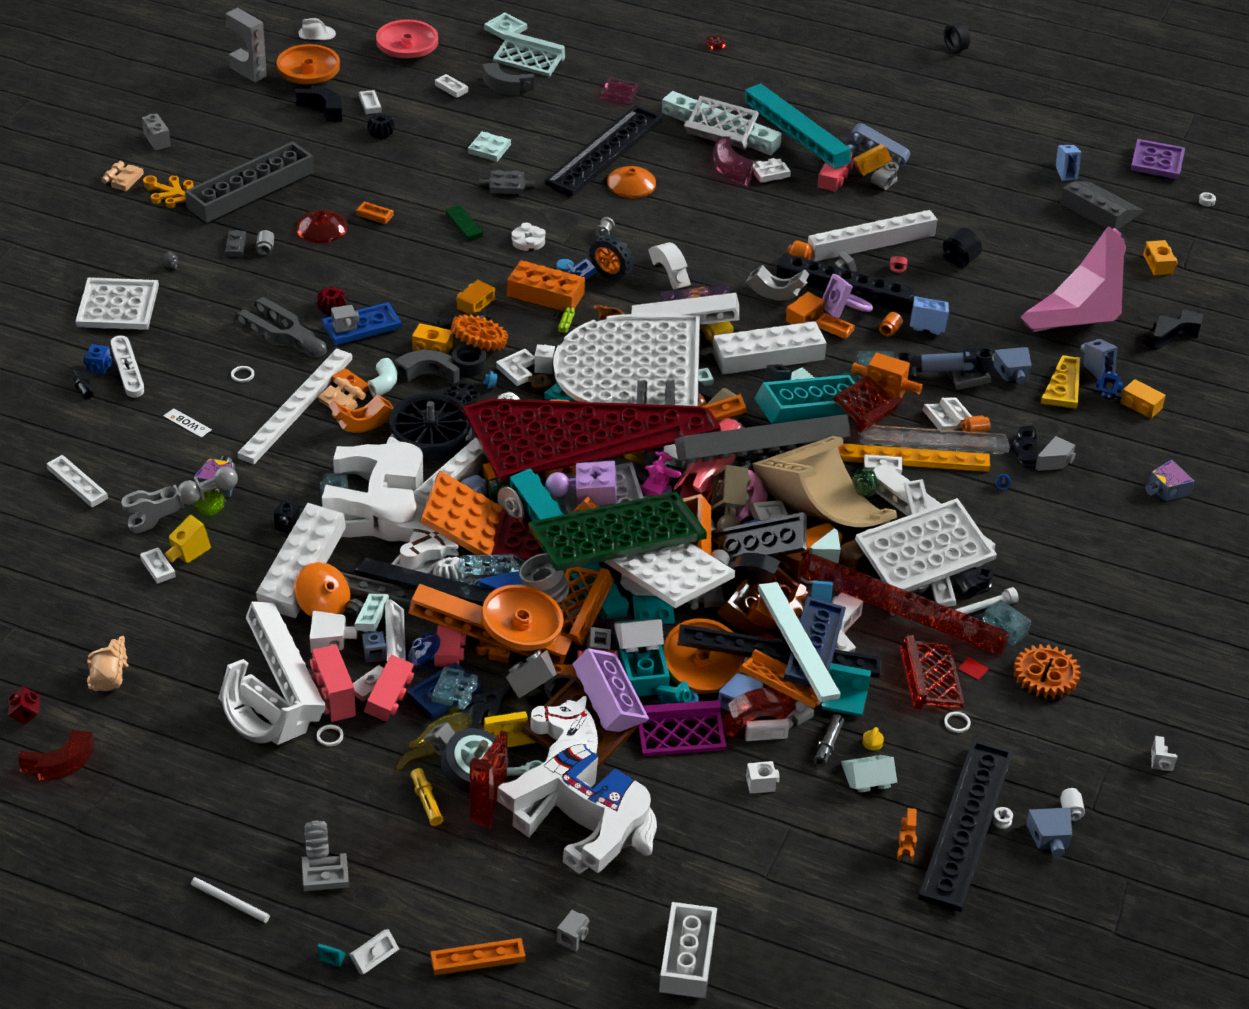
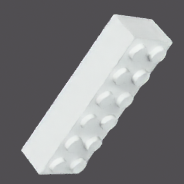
M807 322L715 335L712 353L722 374L765 369L767 365L782 364L786 366L825 360L827 343L817 323Z
M307 503L256 592L258 602L274 603L280 614L296 618L301 609L294 593L296 576L300 570L311 563H327L346 529L343 513Z

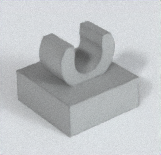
M845 251L839 253L840 260L835 265L839 268L856 272L854 259Z

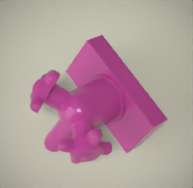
M664 451L656 452L655 455L659 456V460L655 461L653 465L645 467L649 471L650 476L641 487V491L644 494L650 496L661 495L673 478L681 476L680 471L666 467V461H672L673 457Z

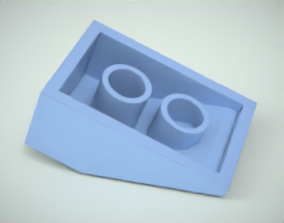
M914 296L910 327L917 331L927 329L934 334L945 333L949 314L948 302Z

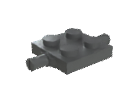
M496 170L491 171L489 179H479V186H489L490 193L523 194L525 187L535 188V181H525L524 172Z

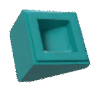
M318 944V960L340 967L345 958V952Z

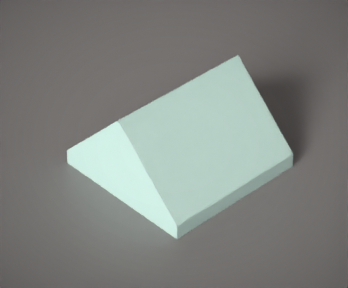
M834 528L810 547L805 574L807 577L823 576V578H836L841 550L838 530Z

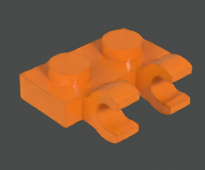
M908 808L906 817H902L901 830L904 831L899 833V844L901 847H899L897 852V860L901 861V856L906 854L909 856V862H912L914 858L913 848H915L917 842L915 834L916 809Z

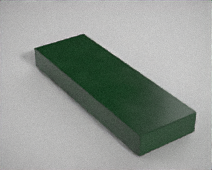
M461 205L445 209L448 218L467 241L483 237V231Z

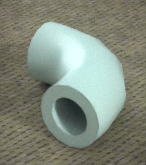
M383 358L377 363L376 371L379 373V376L368 381L369 391L373 397L377 394L382 396L389 392L396 384L398 372L394 363L389 358Z

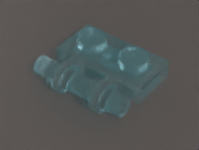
M444 667L433 691L432 702L452 706L454 700L459 701L458 708L464 710L472 700L471 694L477 688L478 677L472 674L470 678L464 677L463 670ZM463 687L465 690L459 691V688Z

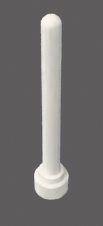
M1013 587L1005 589L1000 596L933 616L930 622L938 624L1001 603L1014 604L1019 600L1018 593Z

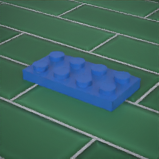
M389 302L356 310L359 314L356 330L336 333L332 324V317L322 319V325L334 345L402 328V322Z

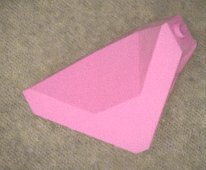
M1108 226L1081 265L1054 293L1026 311L1020 317L1021 322L1031 331L1038 332L1057 327L1115 321L1122 314L1123 265L1126 250L1125 241L1121 237L1122 234L1116 228L1112 229Z

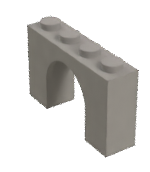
M239 8L226 13L227 28L239 34L248 47V52L240 48L229 54L230 68L253 82L267 77L263 22Z

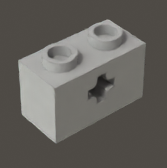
M150 114L142 117L143 133L154 150L171 147L169 130L159 115Z

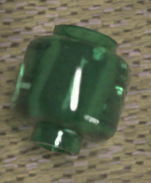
M868 468L857 470L852 478L856 493L861 496L871 497L875 495L880 485L875 472Z

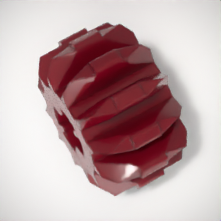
M335 286L333 288L327 287V289L322 288L317 293V306L321 309V312L329 314L331 313V308L346 305V295L341 288L336 289Z

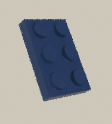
M454 662L407 690V697L434 720L459 705L468 696L480 692L481 684Z

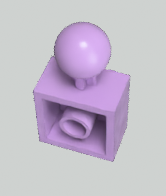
M615 461L576 463V478L568 479L565 474L556 472L548 476L545 487L548 488L550 495L554 497L564 496L569 489H576L578 505L587 496L597 505L617 504Z

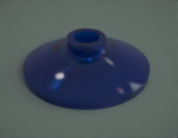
M430 632L416 639L407 652L406 660L414 664L413 667H419L427 663L438 651L440 637L436 633Z

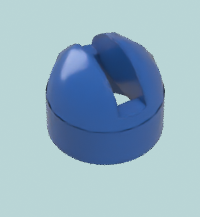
M1006 474L999 475L995 481L996 486L1001 490L1009 488L1011 484L1010 477ZM1002 477H1005V486L1002 485Z

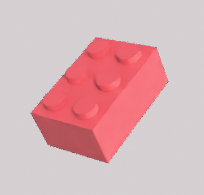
M337 644L312 650L313 659H310V665L314 673L311 676L314 684L318 687L320 696L325 702L324 714L329 715L331 722L356 716L354 686Z

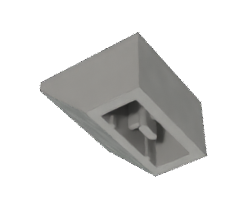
M538 650L526 659V663L520 661L509 669L510 674L506 678L519 698L557 674L547 650L542 653Z

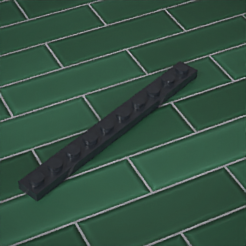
M683 624L679 626L677 642L679 646L751 657L756 649L783 663H788L791 649L786 641ZM835 649L831 663L870 670V677L879 678L881 657Z

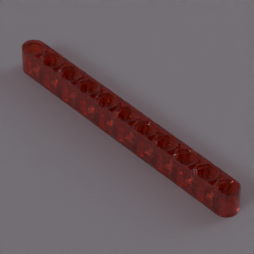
M807 554L800 574L809 580L833 582L834 590L996 654L1004 653L1010 633L1000 627L818 555Z

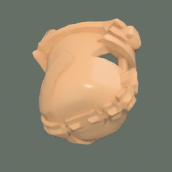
M124 636L119 637L118 640L112 639L108 648L95 650L88 655L87 663L90 669V676L87 678V685L89 689L93 691H111L116 688L118 689L122 684V668L128 667Z

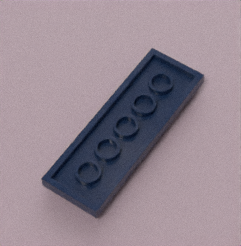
M807 596L800 623L829 672L846 607ZM791 651L783 680L812 688Z

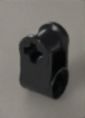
M982 566L972 571L961 573L955 578L954 584L965 598H972L991 589L992 584L990 580L993 578V570Z

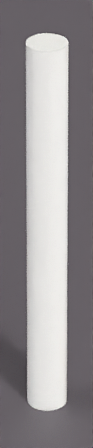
M196 877L191 882L193 887L264 923L270 918L269 914Z

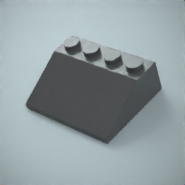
M1073 181L1063 188L1061 205L1104 228L1109 226L1112 229L1116 228L1118 230L1143 213V209L1092 182Z

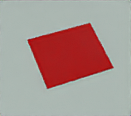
M968 657L958 669L979 680L989 668Z

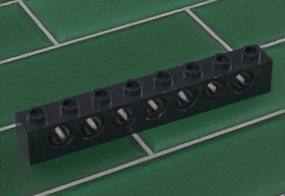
M786 253L782 255L777 264L776 277L780 279L792 278L805 269L809 273L805 286L826 291L832 274H836L853 286L850 294L858 296L871 304L907 313L913 302L915 287Z

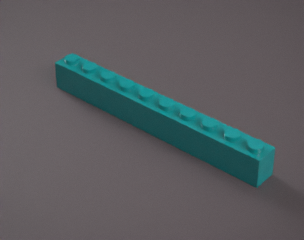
M758 84L745 89L747 105L758 111V113L831 167L836 169L851 163V148L764 85Z
M531 468L510 477V488L518 494L523 508L532 521L565 515L561 512L558 502L556 500L553 501L548 488L543 487L540 477L534 474ZM599 562L578 566L596 571L601 569ZM572 573L571 576L573 579L580 577V574ZM596 577L585 580L587 585L593 583ZM584 582L577 584L580 589L585 587ZM615 583L612 584L598 613L606 626L628 616L629 603L625 597L621 596ZM588 591L584 593L586 598L589 594Z

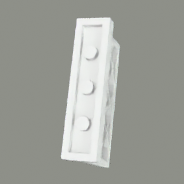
M700 96L689 121L686 120L684 127L687 134L746 149L747 139L759 113L758 111ZM702 102L709 103L710 107L703 110L700 108ZM719 106L724 108V111L717 114L714 111ZM712 110L714 115L705 119L703 114ZM733 110L738 111V115L730 118L729 112ZM727 114L728 120L720 123L718 117ZM702 115L703 121L694 122L696 117ZM753 115L750 120L744 121L743 116ZM741 118L743 123L734 127L732 122ZM714 119L717 120V125L713 127L708 125V122ZM731 123L733 128L727 131L723 130L722 126ZM743 127L746 128L744 135L737 134V130Z

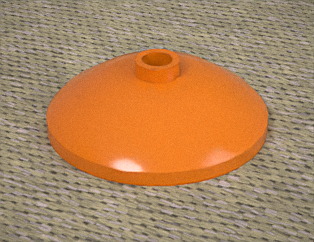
M624 166L615 169L608 175L607 187L618 196L640 198L654 191L656 179L652 173L644 168Z
M322 562L311 563L300 570L296 576L294 583L295 597L299 606L307 615L312 617L313 611L342 615L346 611L347 602L350 600L349 585L343 574L334 566Z

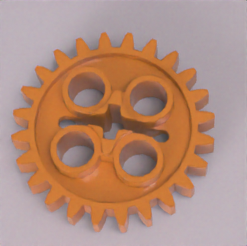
M465 314L464 316L459 315L453 319L451 325L452 334L456 335V338H461V342H466V345L472 344L474 348L477 346L481 350L483 348L488 351L490 348L494 351L496 349L501 350V348L506 346L508 340L507 331L503 330V327H498V323L494 324L492 320L487 321L485 317L481 319L479 316L474 317L471 314L470 317Z
M1039 644L1038 649L1032 645L1031 650L1025 648L1024 653H1019V657H1016L1013 671H1015L1014 677H1017V683H1022V689L1028 687V693L1035 691L1037 697L1041 693L1044 698H1047V695H1051L1055 699L1056 694L1062 698L1064 693L1069 695L1071 690L1075 691L1081 675L1079 671L1080 666L1076 665L1077 660H1071L1072 654L1065 655L1066 650L1059 652L1057 646L1051 649L1050 645H1047V648H1043ZM1052 660L1051 667H1050L1049 670H1048L1046 679H1045L1044 682H1042L1043 676H1044L1045 673H1046V670H1047V666H1048V664H1049V661Z

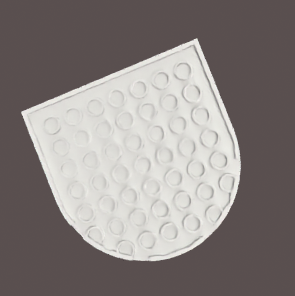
M625 314L607 316L606 320L598 322L592 320L572 330L564 337L563 343L560 346L558 345L555 351L553 366L557 383L567 395L577 402L636 404L637 380L647 381V404L664 405L666 381L675 380V405L698 406L700 315Z

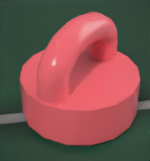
M900 256L891 257V271L895 273L904 272L907 267V258Z

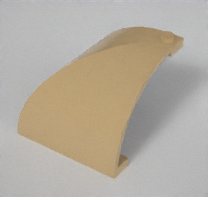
M831 436L752 464L755 474L762 480L767 492L776 500H781L786 507L798 513L804 512L812 518L852 527L884 525L890 523V520L897 518L896 510L887 508L880 510L876 508L857 489L839 454L838 447L844 445L842 437Z

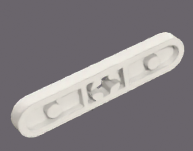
M116 336L111 340V349L125 392L128 396L137 398L144 393V384L129 339L125 336ZM125 364H128V366L130 367L129 370H127Z

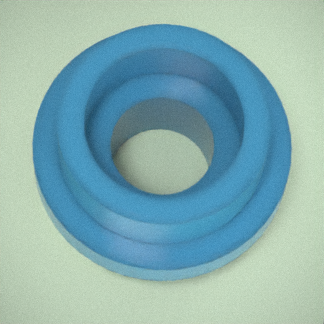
M490 371L489 374H485L484 385H486L487 389L495 388L497 374Z

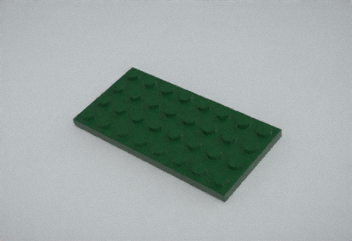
M676 491L529 522V530L556 571H564L569 568L586 566L592 563L707 539V531Z

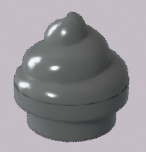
M167 252L161 257V264L164 268L177 269L178 257L176 254Z

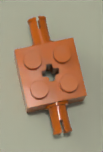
M877 352L871 359L868 367L854 362L851 368V374L865 377V393L899 403L906 391L920 395L923 384L908 380L910 363Z

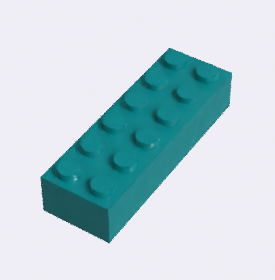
M850 375L763 382L754 398L771 424L845 414L848 417L858 416L867 402V399Z

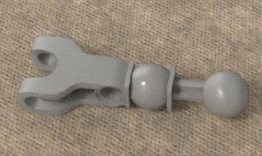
M227 466L220 467L214 473L213 478L200 483L197 477H194V481H184L178 488L176 485H173V487H165L151 493L138 490L124 496L121 501L123 509L128 513H135L128 519L129 530L133 533H141L152 529L160 518L174 513L180 508H184V504H194L200 497L202 500H205L204 492L214 488L223 491L231 490L238 481L236 471Z

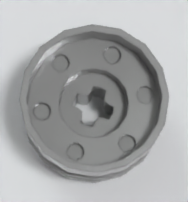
M545 554L533 556L521 566L519 575L523 585L545 592L557 604L565 599L569 593V585L563 571H556Z

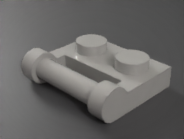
M347 853L334 857L310 859L309 856L302 857L304 891L349 887Z

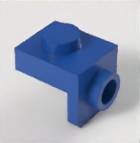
M588 258L575 267L570 262L567 264L570 269L568 273L585 277V280L597 272Z

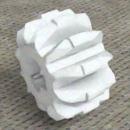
M443 558L433 565V575L456 581H463L467 576L466 566L462 558Z

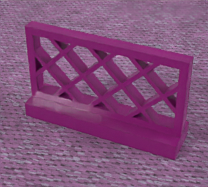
M720 700L643 706L649 720L638 726L642 756L726 750L720 713ZM707 719H716L717 724L712 728L704 722ZM686 721H694L697 725L691 730L684 723ZM666 722H672L677 726L670 731L663 725ZM643 724H652L655 728L650 733L643 728ZM700 726L709 732L704 738L696 733ZM679 728L688 733L684 739L675 734ZM659 729L667 734L663 741L654 736ZM713 734L720 739V744H712L708 739ZM693 736L700 743L692 746L687 741ZM673 738L679 744L677 747H670L666 742ZM651 739L658 746L654 749H646V743Z

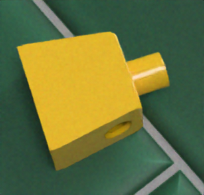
M192 515L188 516L170 534L169 541L172 548L165 553V556L170 562L180 558L185 563H189L208 551L211 545L204 524Z

